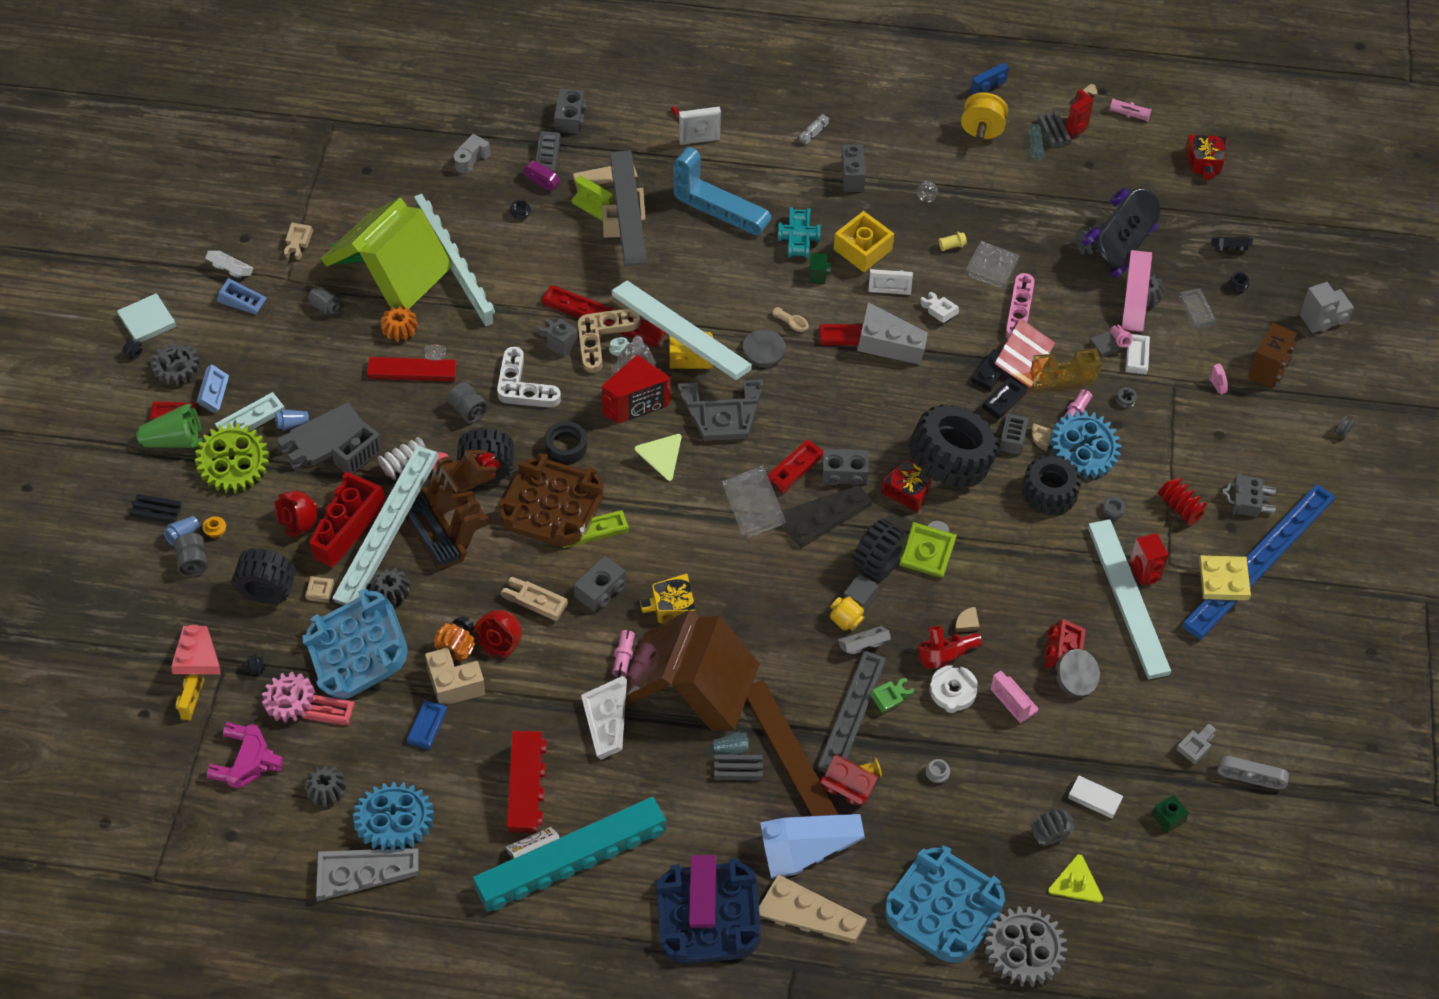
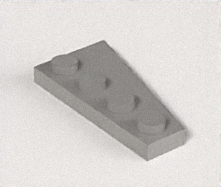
M414 848L405 849L404 851L395 849L394 852L391 849H386L384 852L382 850L318 852L316 899L321 901L418 876L419 850Z

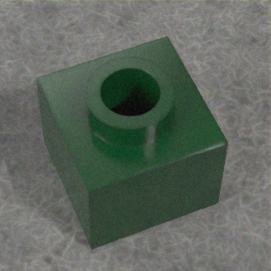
M811 253L809 283L825 284L826 275L830 276L831 263H827V254Z
M1175 795L1157 804L1152 813L1154 819L1166 833L1185 823L1189 815L1187 809Z

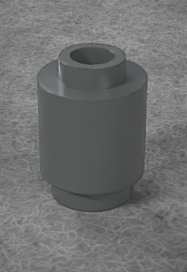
M323 287L313 288L308 295L310 304L327 316L335 314L340 308L339 297Z

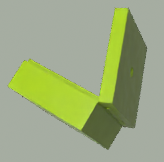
M401 198L368 213L320 258L328 267L360 252L390 308L392 306L394 309H398L401 305L403 310L408 307L410 309L452 267L423 209L407 207Z

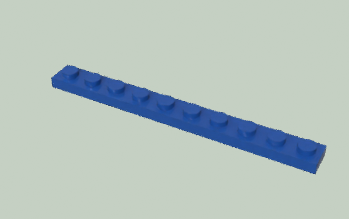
M1316 484L1247 556L1250 589L1334 502L1336 496ZM1206 599L1185 620L1183 628L1202 640L1239 600Z

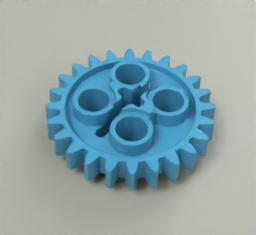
M1075 411L1073 416L1068 413L1065 418L1061 417L1059 422L1055 424L1050 434L1052 439L1049 445L1053 446L1050 452L1057 453L1056 457L1058 455L1063 456L1062 459L1064 460L1069 459L1071 465L1075 464L1077 466V471L1083 474L1084 479L1089 474L1093 479L1098 474L1103 477L1106 472L1109 473L1116 465L1117 459L1121 455L1118 451L1122 445L1117 444L1120 437L1113 436L1116 429H1109L1108 427L1111 422L1104 424L1103 416L1096 419L1094 412L1090 417L1087 411H1084L1082 416H1080L1078 411Z
M395 782L392 783L391 787H387L383 783L380 790L374 786L373 793L366 791L365 799L359 798V805L354 806V829L358 831V837L364 838V844L372 841L373 849L381 845L383 852L387 847H391L392 852L395 851L397 846H400L402 851L405 850L406 844L414 847V840L422 842V835L428 836L429 828L433 827L434 811L432 803H429V796H423L422 789L415 792V785L407 789L405 782L400 787H397Z

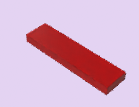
M369 357L367 377L368 379L455 381L457 361L455 359Z

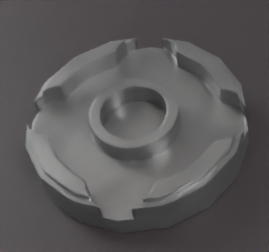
M771 330L753 331L743 341V355L752 365L759 368H769L783 360L786 344L778 333Z
M1075 649L1067 651L1059 657L1055 669L1058 675L1056 679L1064 692L1071 696H1084L1096 689L1099 683L1100 671L1098 663L1091 654L1084 650Z

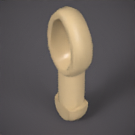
M779 307L773 309V316L787 322L792 330L804 332L809 329L808 322L802 316H792Z

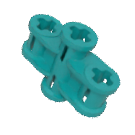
M789 207V225H783L782 222L778 224V241L782 239L788 240V258L792 256H805L806 259H809L810 241L820 243L821 225L810 226V208L798 210Z

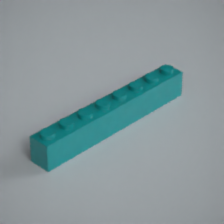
M650 797L474 876L475 890L487 912L502 909L507 903L515 899H524L535 890L546 889L557 880L568 879L577 871L590 869L599 861L606 858L612 859L621 851L628 848L634 849L650 838L656 839L666 832V818L654 797Z

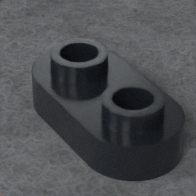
M1211 237V246H1214L1217 251H1227L1228 247H1236V250L1245 251L1249 250L1250 246H1253V237Z

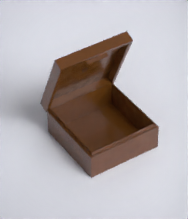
M688 610L644 633L626 677L625 705L627 706L672 685L712 731L735 730L760 663L721 616L699 617L691 610Z

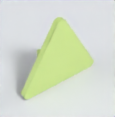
M676 434L637 445L635 451L667 481H671L682 436Z

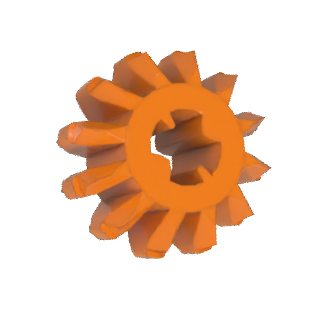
M401 305L398 309H394L391 306L390 311H384V317L381 318L380 323L382 333L388 337L389 341L394 338L397 342L400 339L407 341L408 336L414 337L418 324L415 313L411 312L409 307L403 310Z
M447 623L437 631L433 640L436 649L449 648L453 661L467 659L475 645L474 638L469 635V631H465L462 627H457L455 624L450 625Z

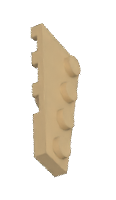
M779 874L759 906L760 920L768 919L775 921V924L783 926L787 924L799 927L803 931L810 932L811 930L823 933V936L854 944L867 922L866 918Z

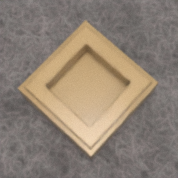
M311 576L305 595L306 600L329 603L334 580Z

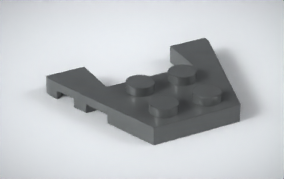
M763 379L743 380L744 399L699 401L698 383L678 384V393L704 441L748 439L763 389Z

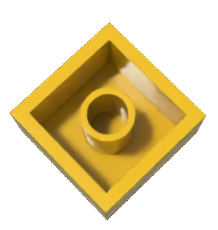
M862 211L835 233L833 250L861 271L866 272L892 251L894 233Z

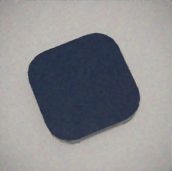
M729 858L730 863L717 864L715 928H690L691 867L680 868V863L670 866L671 869L664 873L660 880H657L656 886L659 937L663 952L669 959L683 964L733 960L747 957L757 949L761 940V923L757 881L754 870L752 871L747 865L740 863L739 859Z

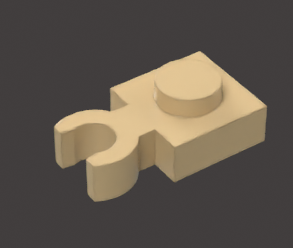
M291 223L285 240L288 245L284 250L286 258H289L292 252H296V259H301L302 252L300 249L301 247H308L313 233L312 226Z

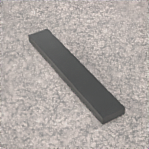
M867 651L863 652L819 761L818 771L826 773L836 754L848 759L871 701L870 693L876 688L886 663L885 657Z

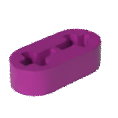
M531 160L523 168L524 174L528 179L549 191L554 190L560 184V179L555 172L534 160Z

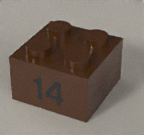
M1272 323L1256 351L1248 379L1272 389L1275 382H1280L1285 372L1282 369L1288 368L1293 358L1290 354H1293L1297 346V342L1294 341L1297 333Z

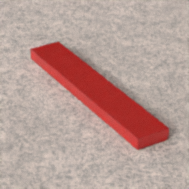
M554 285L549 287L541 299L543 305L579 319L586 314L617 310ZM633 317L628 318L629 322H633ZM607 319L603 324L605 326H612L615 324V321ZM641 319L639 328L633 331L619 332V334L657 348L666 332L651 322Z

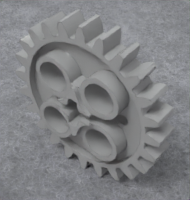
M1019 906L1015 914L1011 909H1008L1007 917L1000 913L998 921L993 919L992 928L987 930L986 935L988 937L985 938L984 944L988 945L985 949V954L990 955L988 963H996L993 971L1002 970V979L1008 975L1011 976V984L1016 979H1019L1021 987H1023L1025 981H1029L1031 987H1034L1035 980H1038L1043 985L1045 976L1052 980L1053 972L1059 973L1060 965H1064L1066 958L1063 956H1066L1067 948L1064 947L1067 939L1061 938L1064 931L1055 930L1058 922L1050 923L1049 914L1044 918L1041 917L1040 909L1036 914H1032L1031 907H1028L1027 912L1023 913ZM1021 927H1024L1025 930V944H1022L1024 935ZM1031 931H1037L1041 936H1034ZM1006 934H1014L1016 938L1011 939L1007 937ZM1026 948L1029 949V952H1028V960H1029L1031 966H1028V965H1027V961H1026V959H1027ZM1036 954L1044 955V957H1045L1046 959H1044V960L1038 959L1035 955H1036ZM1010 957H1018L1021 961L1014 962Z

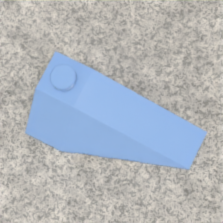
M860 814L788 817L760 822L771 879H776L778 874L783 877L796 875L804 871L803 868L815 862L819 863L824 860V857L833 852H840L865 838Z

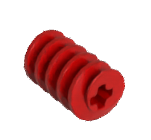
M1182 478L1167 481L1159 489L1158 495L1163 497V500L1169 503V506L1175 509V512L1181 515V518L1187 521L1189 526L1194 525L1202 518L1207 503L1198 504L1201 497L1196 496L1192 498L1195 491L1190 490L1186 492L1189 485L1183 484L1180 486L1183 481Z

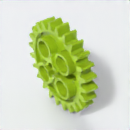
M228 423L227 429H223L219 425L218 432L210 429L212 436L203 435L205 443L198 442L201 450H195L198 457L195 459V463L199 465L197 471L202 473V480L208 479L207 484L209 487L215 484L216 491L224 487L225 493H228L229 489L233 488L235 494L238 491V487H241L245 492L247 484L255 487L254 479L261 481L259 473H267L264 467L269 466V460L266 459L269 458V451H265L268 449L267 443H262V435L256 437L257 431L255 429L249 433L248 425L242 430L239 423L236 424L235 428H232L231 424ZM241 444L248 445L245 449L238 448ZM217 447H225L223 451H215ZM244 464H247V465L250 466V467H249L248 469H246V470H241V469H239L240 466H242V465H244ZM220 467L227 468V470L224 472L217 471V469Z

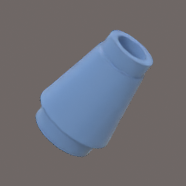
M281 409L279 412H275L277 430L282 429L286 431L309 422L307 411Z
M194 516L171 523L164 529V536L171 545H174V540L177 537L186 533H193L200 527L199 522Z

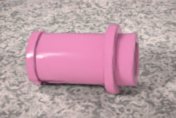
M1120 325L1111 327L1110 334L1116 340L1118 346L1128 347L1131 345L1133 338L1130 332L1123 330Z

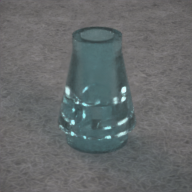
M737 731L719 739H713L715 754H744V752L749 751L747 732L741 733V731Z

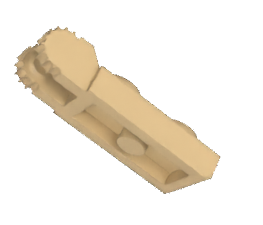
M514 577L509 579L508 585L519 591V593L507 588H503L500 593L504 599L513 603L516 602V604L555 621L559 619L568 605L567 598Z

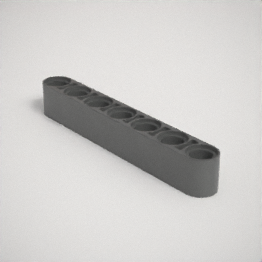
M610 152L624 267L646 265V252L632 152Z

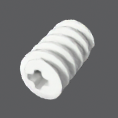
M416 437L415 442L410 440L407 445L402 444L400 450L394 448L392 454L386 452L384 458L378 456V462L383 472L393 480H396L395 473L398 472L401 475L416 446L426 448L422 439Z

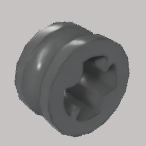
M1129 387L1121 388L1118 391L1116 402L1122 408H1131L1137 400V393Z
M1344 416L1335 433H1342L1343 437L1346 438L1352 430L1355 421H1349L1348 417Z

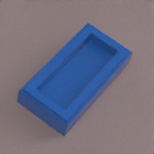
M424 700L407 738V743L430 750L448 711L447 706Z

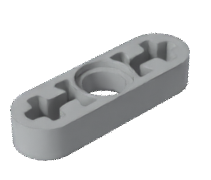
M1223 756L1219 759L1217 771L1224 777L1278 790L1285 789L1288 785L1289 773L1284 769L1232 756Z

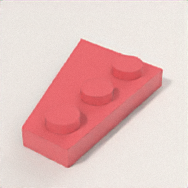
M183 626L171 666L172 674H220L219 662L207 626Z

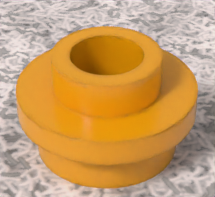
M210 517L203 523L204 533L213 539L220 538L226 530V523L220 517Z

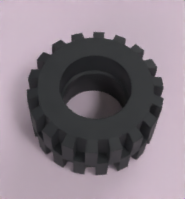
M477 428L476 430L472 429L469 432L463 433L462 437L459 438L457 461L462 459L467 450H485L486 453L490 452L495 455L494 460L499 462V468L495 472L496 477L487 483L503 480L513 471L514 443L508 434L501 433L500 430H493L492 428Z
M1048 454V457L1044 455L1039 456V460L1035 458L1027 466L1022 485V494L1024 495V501L1029 502L1028 506L1031 509L1036 508V512L1040 513L1042 511L1045 512V515L1053 513L1054 516L1059 515L1060 512L1063 514L1068 512V508L1072 509L1077 501L1081 485L1080 471H1077L1075 464L1071 465L1069 459L1064 460L1062 459L1063 456L1058 455V457H1054L1053 454ZM1052 482L1059 485L1060 487L1051 488L1044 485L1043 483Z
M885 519L878 520L866 531L854 553L853 567L874 581L880 582L893 571L900 561L907 546L908 534Z
M251 548L243 551L240 555L231 582H233L232 585L236 588V591L246 598L263 604H280L286 601L296 576V568H294V564L288 558L277 552L262 548Z

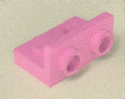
M1002 671L993 676L991 691L1019 723H1022L1038 712V707L1010 676H1006Z

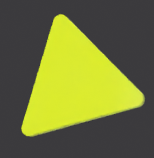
M1080 854L1073 859L1048 889L1050 895L1101 903L1103 900L1096 882L1083 856Z

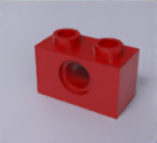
M1158 533L1136 538L1129 565L1140 586L1154 584L1162 578L1169 554Z

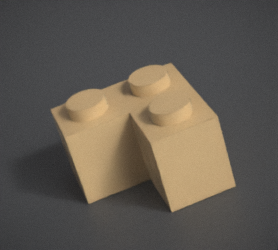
M637 188L643 236H645L643 188ZM602 205L604 238L620 237L616 205Z
M449 648L425 654L427 669L438 704L446 706L485 695L484 679L478 661L454 667Z

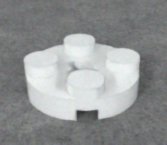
M945 666L937 670L933 675L930 684L931 697L937 705L949 713H955L957 710L968 708L976 699L977 680L966 668L960 667L958 669L952 668L953 666ZM949 685L953 687L959 686L958 691L953 692L949 690Z

